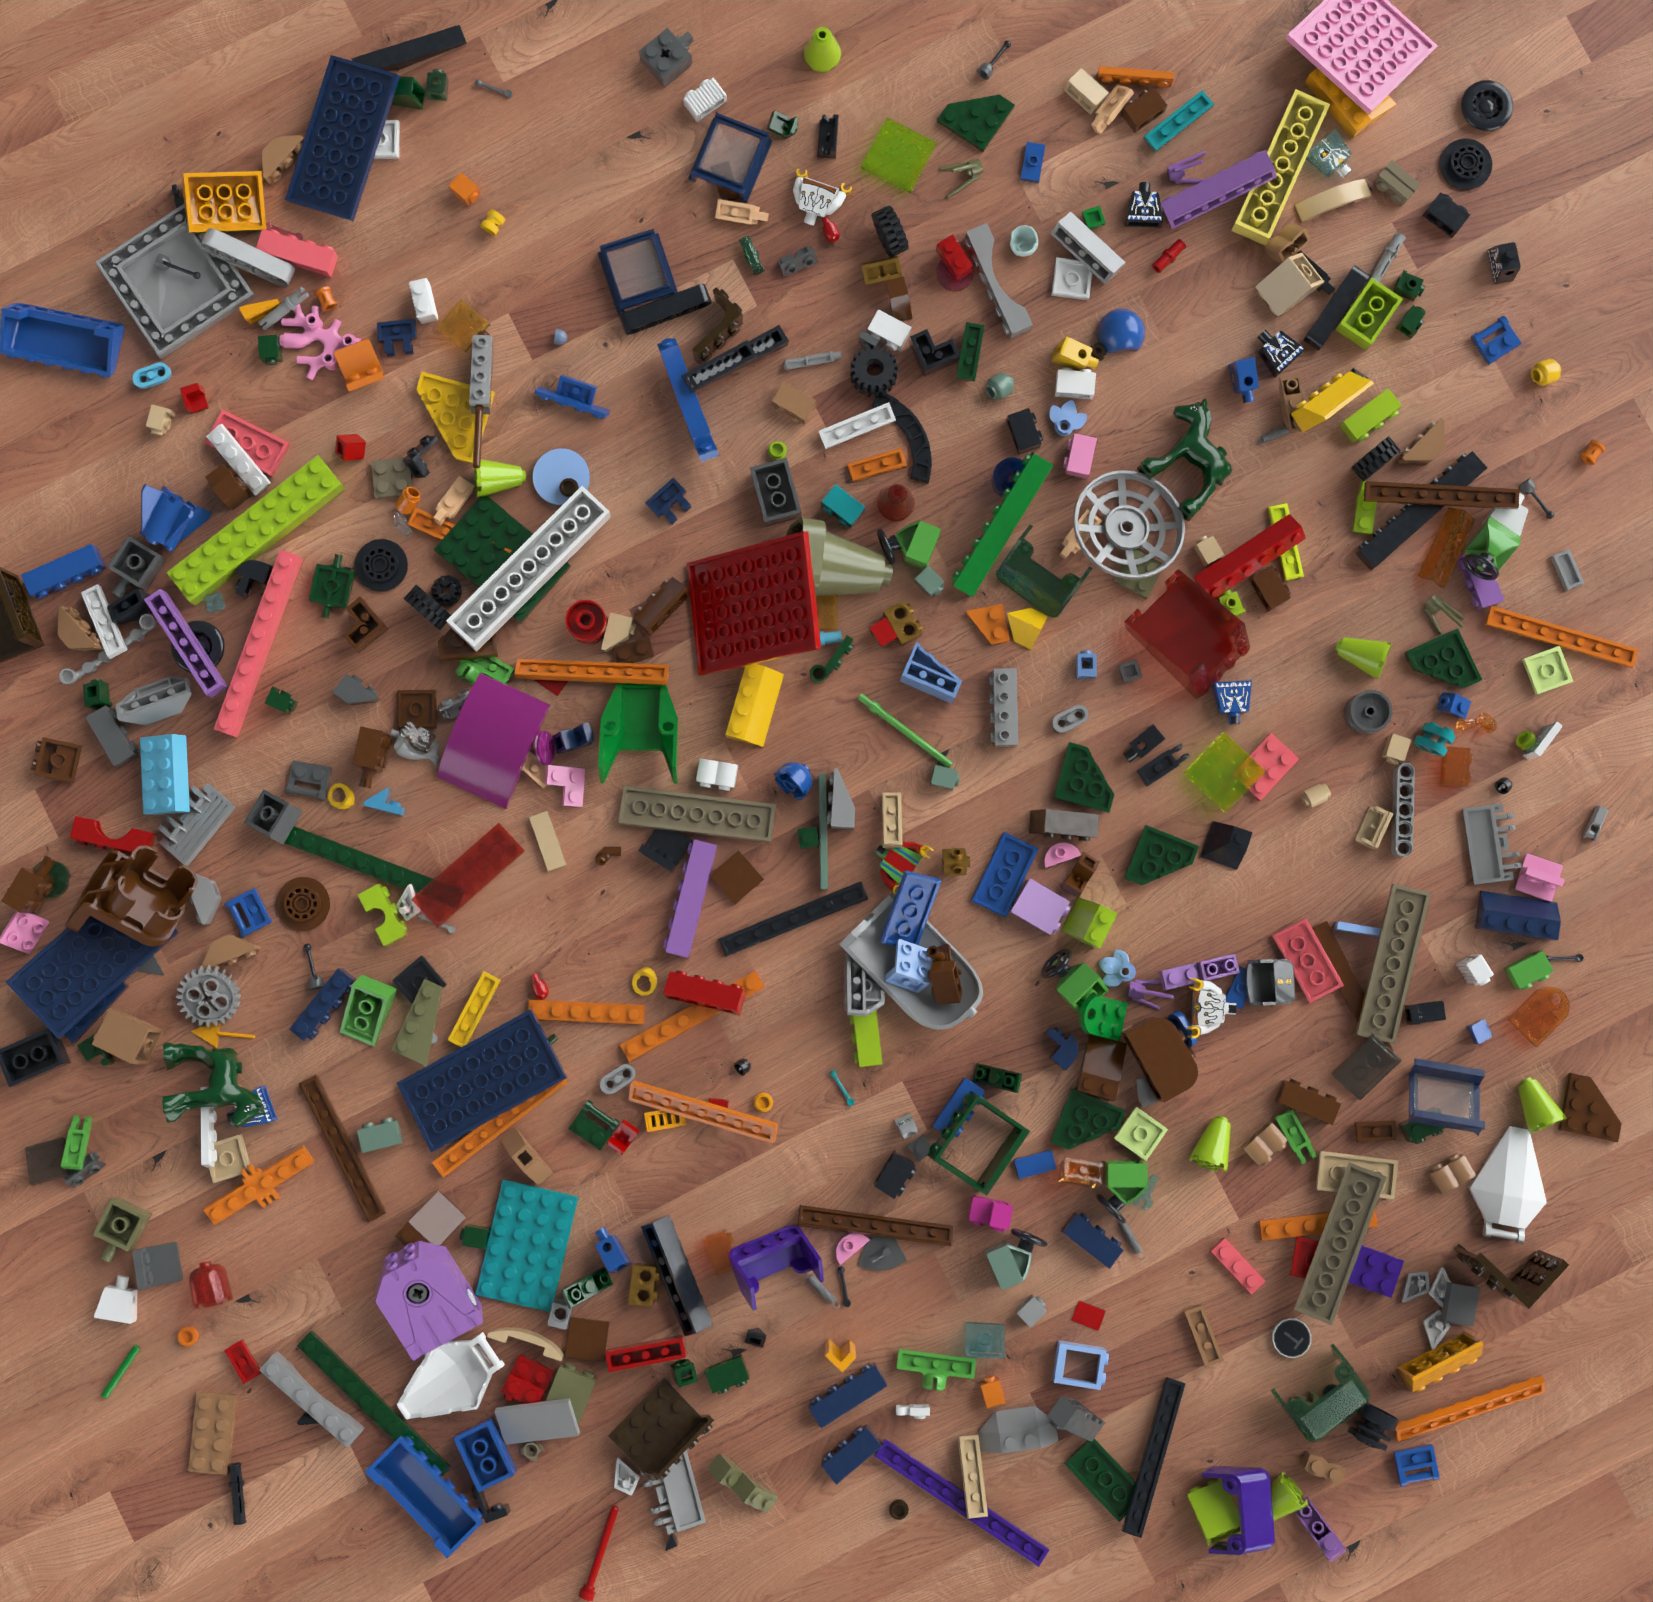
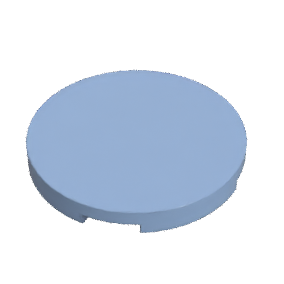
M554 449L548 451L535 464L533 470L534 487L540 497L550 504L563 505L570 498L563 496L559 489L560 483L566 478L574 479L578 483L579 488L583 486L588 490L590 483L588 466L584 459L572 450Z

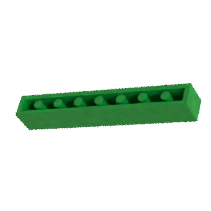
M1033 452L1030 455L1027 454L1021 464L1024 466L1021 471L1017 470L1012 477L1013 484L1010 488L1007 487L1001 496L1004 499L1000 505H995L991 512L993 517L990 522L987 520L981 529L983 531L980 538H975L971 545L973 547L971 553H967L961 562L963 564L960 571L956 570L951 578L954 587L971 597L975 595L1053 467V464Z

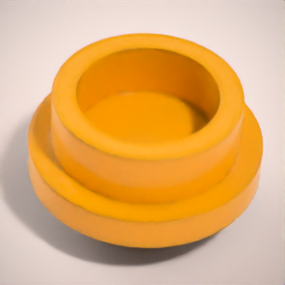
M759 1093L754 1099V1106L760 1112H767L773 1106V1099L768 1093Z

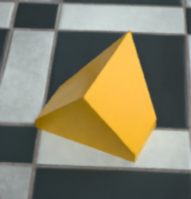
M1033 608L1007 613L1014 642L1031 650L1048 616Z

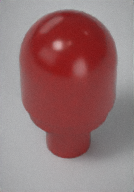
M826 216L821 219L824 225L822 227L823 234L827 241L836 242L840 237L839 230L836 224L830 222L829 217Z
M537 973L530 975L533 982L531 989L534 996L540 1000L545 999L549 994L546 982L543 979L540 980Z

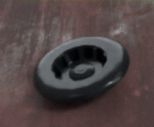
M1482 80L1466 89L1461 100V111L1465 120L1472 127L1482 131H1494L1503 127L1509 121L1513 112V100L1509 91L1502 84L1492 80Z
M1465 138L1453 141L1444 149L1441 155L1440 168L1443 177L1449 184L1459 189L1470 190L1481 186L1487 181L1492 171L1493 164L1489 151L1483 144L1473 139Z
M377 539L368 542L360 549L355 560V572L359 581L365 587L374 591H388L397 587L405 578L408 569V561L403 549L395 542L387 539Z
M205 621L187 623L192 632L198 634L196 638L216 667L221 661L225 650L221 632L214 625ZM172 643L171 651L175 662L183 670L191 673Z

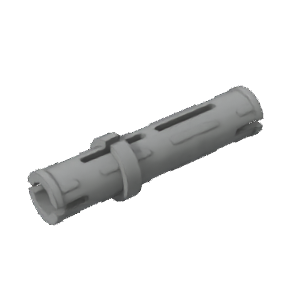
M1398 232L1394 234L1389 245L1384 248V253L1368 278L1367 283L1371 278L1380 283L1392 260L1398 256L1399 248L1406 239L1404 235Z
M300 287L290 297H285L284 302L259 320L260 326L267 322L262 329L267 331L291 310L297 309V305L309 297L307 292L300 296L305 289Z

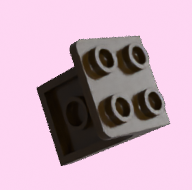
M717 287L713 289L714 299L724 309L726 314L722 322L692 349L694 360L699 365L702 362L706 363L709 361L712 353L716 349L720 350L726 344V340L730 336L734 337L743 325L742 309L737 303L734 302L732 304L728 300V294L723 289L719 290Z

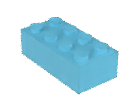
M167 734L140 738L143 814L165 815L190 812L186 736Z

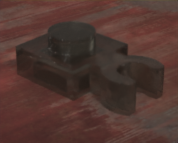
M407 721L404 726L409 729V732L403 729L400 735L405 738L410 737L412 739L410 741L411 745L427 753L436 736L421 726L415 729L414 724Z

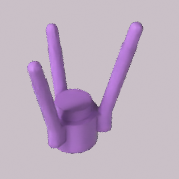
M1206 151L1167 166L1170 182L1174 181L1175 184L1199 183L1203 180L1182 179V177L1185 176L1184 169L1203 163V160L1188 162L1205 155Z
M1135 979V982L1130 981L1128 997H1132L1133 1001H1138L1159 1010V1006L1140 997L1148 994L1163 998H1174L1170 994L1145 990V986H1143L1147 984H1162L1161 980Z

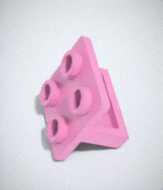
M1525 854L1514 889L1550 902L1553 900L1556 887H1563L1565 879L1560 878L1563 866L1531 854Z
M16 911L2 932L0 943L30 954L47 928L49 921L36 914Z

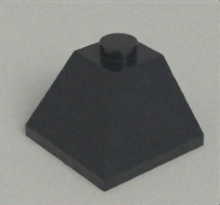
M1212 821L1200 857L1237 870L1247 851L1253 832L1233 825Z

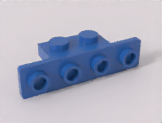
M565 375L560 376L556 392L543 387H538L534 394L539 395L540 399H551L557 401L558 405L575 407V410L578 412H590L596 418L603 419V417L606 418L610 414V410L593 405L597 386Z

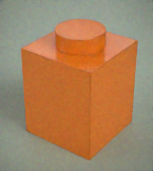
M462 172L448 185L451 192L467 206L475 203L480 196L478 186Z
M994 1375L983 1378V1381L979 1382L987 1409L1006 1403L998 1377L994 1378Z

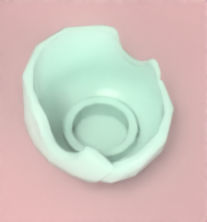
M1022 225L1011 232L1010 247L1015 255L1025 257L1032 255L1036 251L1038 236L1032 227Z

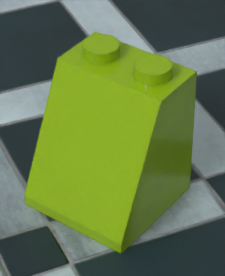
M1079 897L1076 899L1061 932L1095 949L1101 948L1118 913L1101 904Z
M1217 1478L1209 1481L1206 1487L1201 1488L1197 1486L1189 1490L1190 1493L1187 1494L1188 1500L1207 1546L1241 1532L1239 1512L1231 1494L1223 1489L1222 1480L1219 1481Z

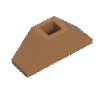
M303 136L274 137L262 150L263 177L270 186L281 178L284 170L290 168L294 163V159L300 154L304 141Z
M1299 374L1279 378V403L1283 421L1290 433L1302 432L1291 415L1297 409L1295 405L1304 400Z
M1442 418L1438 422L1433 420L1426 427L1428 432L1424 436L1420 433L1412 441L1415 445L1411 449L1407 447L1401 452L1400 456L1402 458L1398 461L1400 465H1427L1445 447L1444 420Z
M59 607L58 637L69 649L78 651L104 650L99 635L91 631V626L79 617L77 610L72 607Z
M228 935L211 943L201 966L204 970L207 969L208 965L211 966V970L218 966V970H220L221 965L226 963L227 966L239 962L238 958L243 956L245 958L252 957L261 948L259 945L236 935Z
M517 1128L501 1140L511 1158L537 1185L541 1184L553 1173L551 1168Z

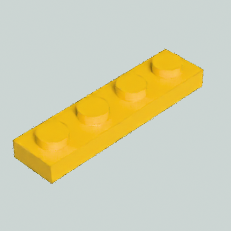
M483 971L448 1041L460 1047L469 1043L501 979Z

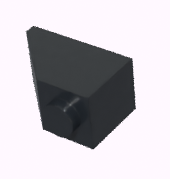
M136 588L107 606L112 622L139 621L142 615H151L153 612L144 600L150 594Z

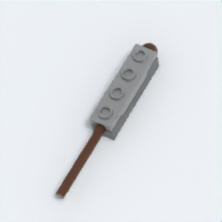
M487 331L478 332L477 335H473L469 405L471 414H475L473 468L476 469L481 466L483 414H490L494 346L492 335Z

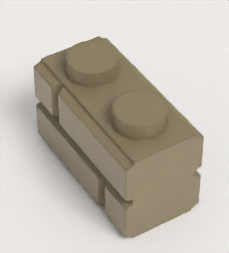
M1393 160L1374 181L1378 190L1388 193L1395 204L1400 203L1402 206L1421 185Z

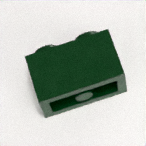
M742 1354L709 1366L704 1371L712 1393L718 1392V1394H723L729 1391V1387L734 1385L741 1387L747 1384V1380L750 1379V1374Z

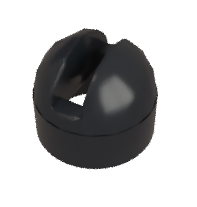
M1506 777L1500 778L1495 783L1496 790L1501 794L1508 793L1513 786L1512 781Z
M744 1058L734 1063L735 1070L741 1076L747 1074L751 1069V1063H747L748 1060Z

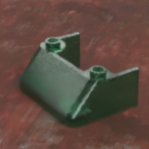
M1029 525L997 570L996 576L1002 584L1047 616L1055 618L1066 607L1092 568L1089 566L1081 579L1074 574L1068 573L1061 580L1031 559L1034 548L1030 542L1025 540L1033 527Z
M1334 1344L1330 1345L1333 1355L1340 1362L1336 1366L1334 1374L1340 1384L1310 1407L1301 1399H1293L1286 1404L1275 1389L1271 1390L1274 1399L1306 1440L1310 1442H1317L1370 1401L1368 1389L1351 1364Z

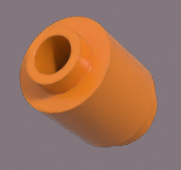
M414 487L404 489L395 503L397 510L401 514H412L420 501V492Z

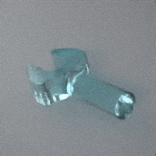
M1152 1174L1148 1182V1188L1133 1201L1135 1206L1141 1198L1146 1200L1142 1208L1143 1210H1147L1152 1206L1153 1201L1150 1194L1159 1177Z

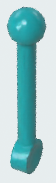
M831 1070L830 1076L835 1079L847 1099V1104L852 1106L854 1099L850 1098L837 1077V1072Z

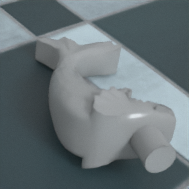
M402 728L400 732L392 729L390 736L397 739L394 749L398 755L413 760L431 759L434 765H437L439 756L436 752L440 745L438 741L432 745L430 751L422 753L409 744L407 729Z

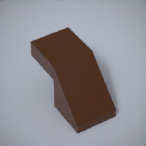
M904 276L886 280L892 317L899 321L912 319L909 294Z
M1083 852L1062 888L1079 898L1100 862Z

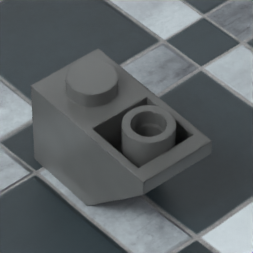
M346 674L333 691L334 694L351 706L378 702L380 700L376 696L378 692L370 686L366 688L361 685L363 681L354 674L352 677Z

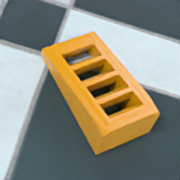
M278 299L244 305L239 307L244 319L251 325L264 318L281 303Z
M655 1110L644 1113L647 1132L686 1125V1119L679 1116L680 1122L676 1123L675 1114L670 1113L672 1123L668 1124L667 1113L669 1112ZM659 1114H663L664 1125H660ZM655 1115L656 1126L652 1125L651 1116Z

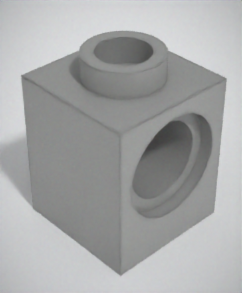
M1033 1295L1029 1296L1015 1310L1029 1327L1033 1326L1047 1312L1044 1308L1046 1303L1039 1296L1035 1298Z
M564 1298L553 1301L548 1326L567 1330L569 1327L573 1308H568ZM563 1308L566 1311V1316L559 1317L556 1310Z

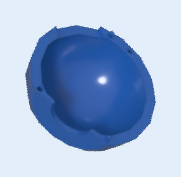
M1124 308L1115 309L1102 317L1097 328V337L1099 343L1107 349V353H1116L1122 350L1137 351L1144 342L1145 327L1142 319L1135 312Z

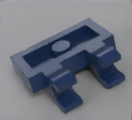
M415 319L377 323L379 343H384L387 357L395 356L393 342L403 341V349L406 355L414 354L412 340L417 339Z
M674 478L645 502L658 518L664 515L672 525L678 519L670 511V507L678 502L685 512L692 508L691 504L683 497L687 493L686 490Z

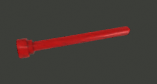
M616 1505L611 1507L587 1583L581 1587L578 1595L587 1601L594 1600L596 1593L594 1591V1584L619 1510Z

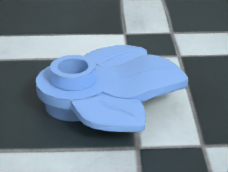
M1073 400L1066 402L1061 409L1052 405L1049 412V417L1055 424V432L1060 436H1068L1073 430L1081 429L1087 420V414H1077ZM1064 424L1067 426V429L1062 430L1060 426Z
M1116 949L1113 957H1105L1099 960L1100 968L1106 973L1102 980L1106 986H1119L1123 981H1131L1136 975L1135 967L1129 963V956L1122 950ZM1128 968L1129 974L1123 975V969Z

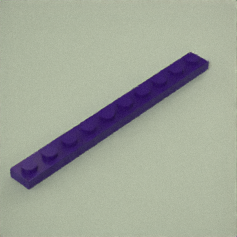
M886 1438L884 1439L882 1447L874 1454L876 1458L967 1518L965 1495L962 1489ZM988 1507L987 1517L968 1519L1038 1567L1049 1552L1048 1547Z

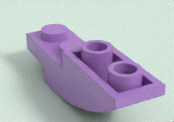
M1231 954L1159 971L1163 990H1168L1195 983V981L1190 980L1192 977L1207 981L1240 973L1236 955Z

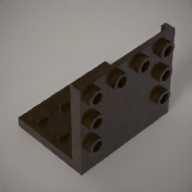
M0 567V663L45 645L18 575Z
M1461 1244L1454 1248L1458 1253L1456 1256L1463 1263L1472 1266L1471 1271L1478 1277L1483 1276L1487 1280L1485 1284L1493 1291L1497 1290L1505 1298L1528 1309L1569 1266L1564 1259L1538 1250L1530 1254L1528 1257L1529 1261L1524 1266H1520L1515 1271L1516 1275L1509 1280L1481 1252L1478 1255L1467 1251Z
M663 1378L608 1437L648 1479L663 1480L670 1473L669 1468L673 1463L677 1465L685 1457L683 1453L688 1448L691 1450L699 1442L697 1438L711 1430L713 1427L711 1423L714 1419L709 1414L699 1415L669 1382Z

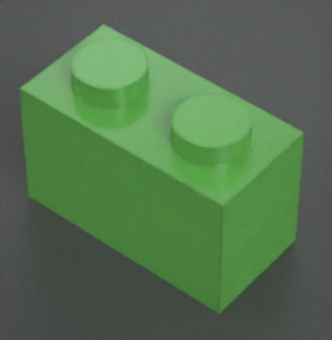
M1536 951L1504 967L1513 988H1521V990L1532 987V982L1536 980L1541 982L1550 977L1549 974L1554 972L1544 951Z

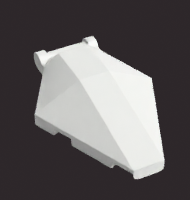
M1509 1126L1483 1163L1484 1166L1478 1175L1474 1177L1468 1188L1484 1218L1483 1236L1515 1240L1516 1243L1523 1244L1525 1228L1547 1202L1531 1135L1528 1129ZM1492 1223L1517 1227L1516 1233L1492 1228Z
M484 1332L472 1340L449 1341L425 1355L424 1360L417 1368L397 1403V1407L407 1420L450 1414L451 1412L461 1410L462 1412L475 1410L479 1407L492 1374L505 1365L502 1360H499L486 1341Z

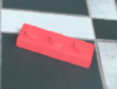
M1225 1238L1221 1239L1210 1250L1251 1295L1265 1282L1258 1272Z

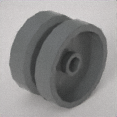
M1365 690L1352 697L1346 704L1344 711L1348 726L1360 734H1372L1385 728L1393 714L1392 704L1388 697L1376 690Z

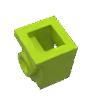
M1227 590L1216 600L1224 621L1246 612L1237 591L1232 593L1231 590ZM1232 600L1234 606H1229L1228 601Z

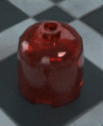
M211 1261L199 1263L200 1267L190 1273L189 1285L193 1310L199 1309L198 1305L203 1304L204 1308L223 1304V1299L226 1298L228 1301L233 1300L228 1275L222 1265L211 1264Z

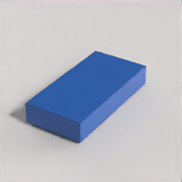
M1052 1150L1014 1159L1019 1179L1057 1169Z

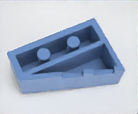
M916 642L900 682L952 704L962 680L947 667L941 665L934 659L935 657L932 654L926 652Z

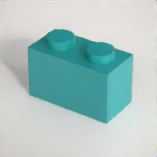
M836 484L821 501L822 510L830 516L832 514L838 518L837 521L845 528L847 526L852 528L866 508Z

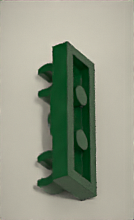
M966 322L956 379L975 382L985 325Z

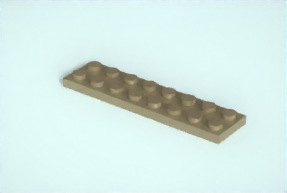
M624 786L618 824L771 843L776 804Z
M1391 884L1356 1035L1395 1044L1431 897L1430 892Z
M1350 1162L1348 1163L1294 1308L1295 1311L1333 1325L1384 1187L1386 1176Z

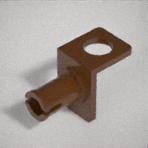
M949 944L939 947L933 945L927 949V953H929L927 956L932 958L933 962L952 960Z

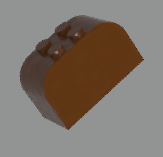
M1150 1017L1121 1033L1159 1101L1165 1103L1190 1089L1195 1084L1198 1077V1067L1193 1058L1196 1056L1191 1047H1187L1184 1043L1186 1038L1183 1032L1178 1030L1172 1022L1164 1018Z

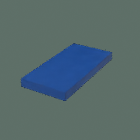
M1003 832L971 901L1006 918L1039 848Z
M904 871L879 939L881 943L896 946L897 941L901 939L916 945L919 944L941 884L940 878Z

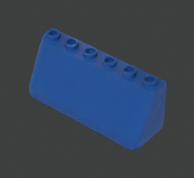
M13 303L1 308L0 353L6 354L8 358L17 359L20 357L25 358L27 362L39 361L43 362V365L46 366L59 365L65 370L78 369L84 374L97 373L100 377L109 378L115 373L125 325L25 303Z
M400 1436L367 1468L365 1473L378 1486L381 1484L431 1536L435 1541L434 1545L448 1558L482 1524L481 1517L483 1515L477 1508L472 1509L467 1504L469 1500L464 1494L461 1493L459 1495L454 1490L455 1485L449 1479L444 1480L440 1475L442 1473L435 1464L431 1466L426 1461L428 1459L426 1454L421 1450L418 1452L413 1447L414 1442L408 1436L405 1438Z

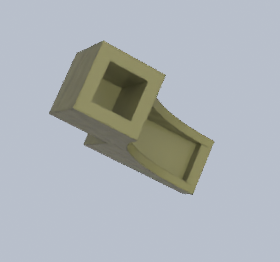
M720 1453L707 1468L720 1484L731 1488L745 1504L768 1513L779 1498L774 1492L763 1487L747 1475L730 1458Z

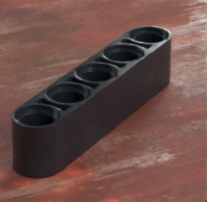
M1356 265L1352 267L1303 341L1318 351L1321 349L1370 275Z
M699 284L624 312L619 318L625 334L632 335L707 307L712 303L706 285Z

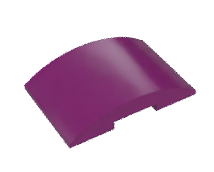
M480 673L452 729L441 759L437 778L507 809L521 776L520 773L541 729L550 704Z

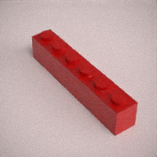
M1288 514L1195 575L1193 578L1198 589L1209 602L1219 597L1222 593L1306 539L1303 528L1291 514Z

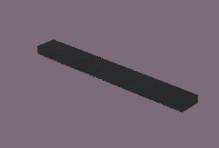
M860 881L719 938V941L727 957L865 901L868 897Z
M1169 1377L1165 1378L1122 1527V1532L1142 1538L1186 1383Z

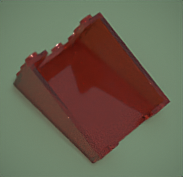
M1177 569L1165 581L1167 591L1143 614L1137 608L1124 623L1127 631L1195 699H1198L1208 692L1209 687L1213 683L1218 682L1222 678L1223 673L1227 669H1232L1241 656L1243 657L1248 653L1250 643L1245 623L1182 571Z

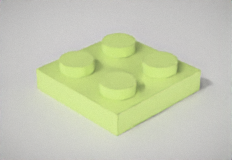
M1560 646L1522 659L1535 695L1573 682Z
M1135 1106L1114 1136V1139L1147 1161L1168 1129Z

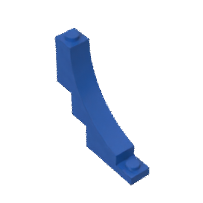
M675 338L664 339L657 345L701 462L717 457L719 453L696 393H691L682 379V375L688 371Z

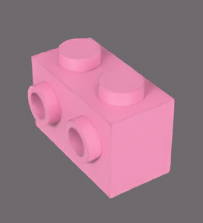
M1074 434L1073 439L1069 438L1067 450H1070L1069 457H1065L1063 468H1066V475L1088 478L1097 438Z

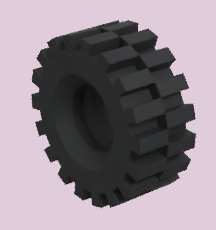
M888 205L873 212L871 216L876 233L889 257H894L909 250L906 234L894 209Z
M867 346L865 351L861 349L858 351V355H854L853 361H851L850 376L851 383H854L856 390L859 388V393L863 395L864 392H867L866 396L871 397V394L879 397V393H882L883 396L887 390L890 392L893 385L895 386L898 363H896L895 356L892 357L890 351L886 353L884 347L878 350L877 346H873V349ZM872 365L879 366L881 374L871 376L867 373V368Z
M1388 436L1351 468L1364 482L1401 450Z
M415 585L403 598L439 630L445 626L446 620L451 616L449 612L418 585Z

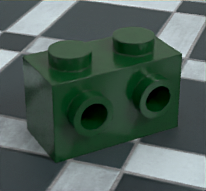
M1437 1108L1427 1110L1428 1112L1442 1114L1440 1109ZM1409 1119L1398 1123L1406 1141L1414 1142L1415 1144L1424 1142L1426 1140L1425 1137L1431 1134L1432 1136H1437L1443 1133V1129H1445V1127L1422 1123H1409Z

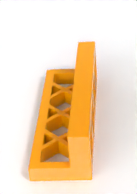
M828 1339L825 1342V1357L843 1373L856 1358L855 1344L849 1339L839 1349Z

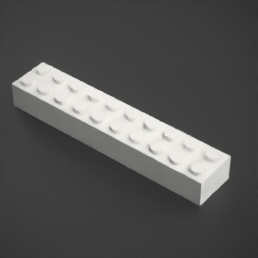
M581 486L446 620L448 625L477 652L611 518L610 511Z

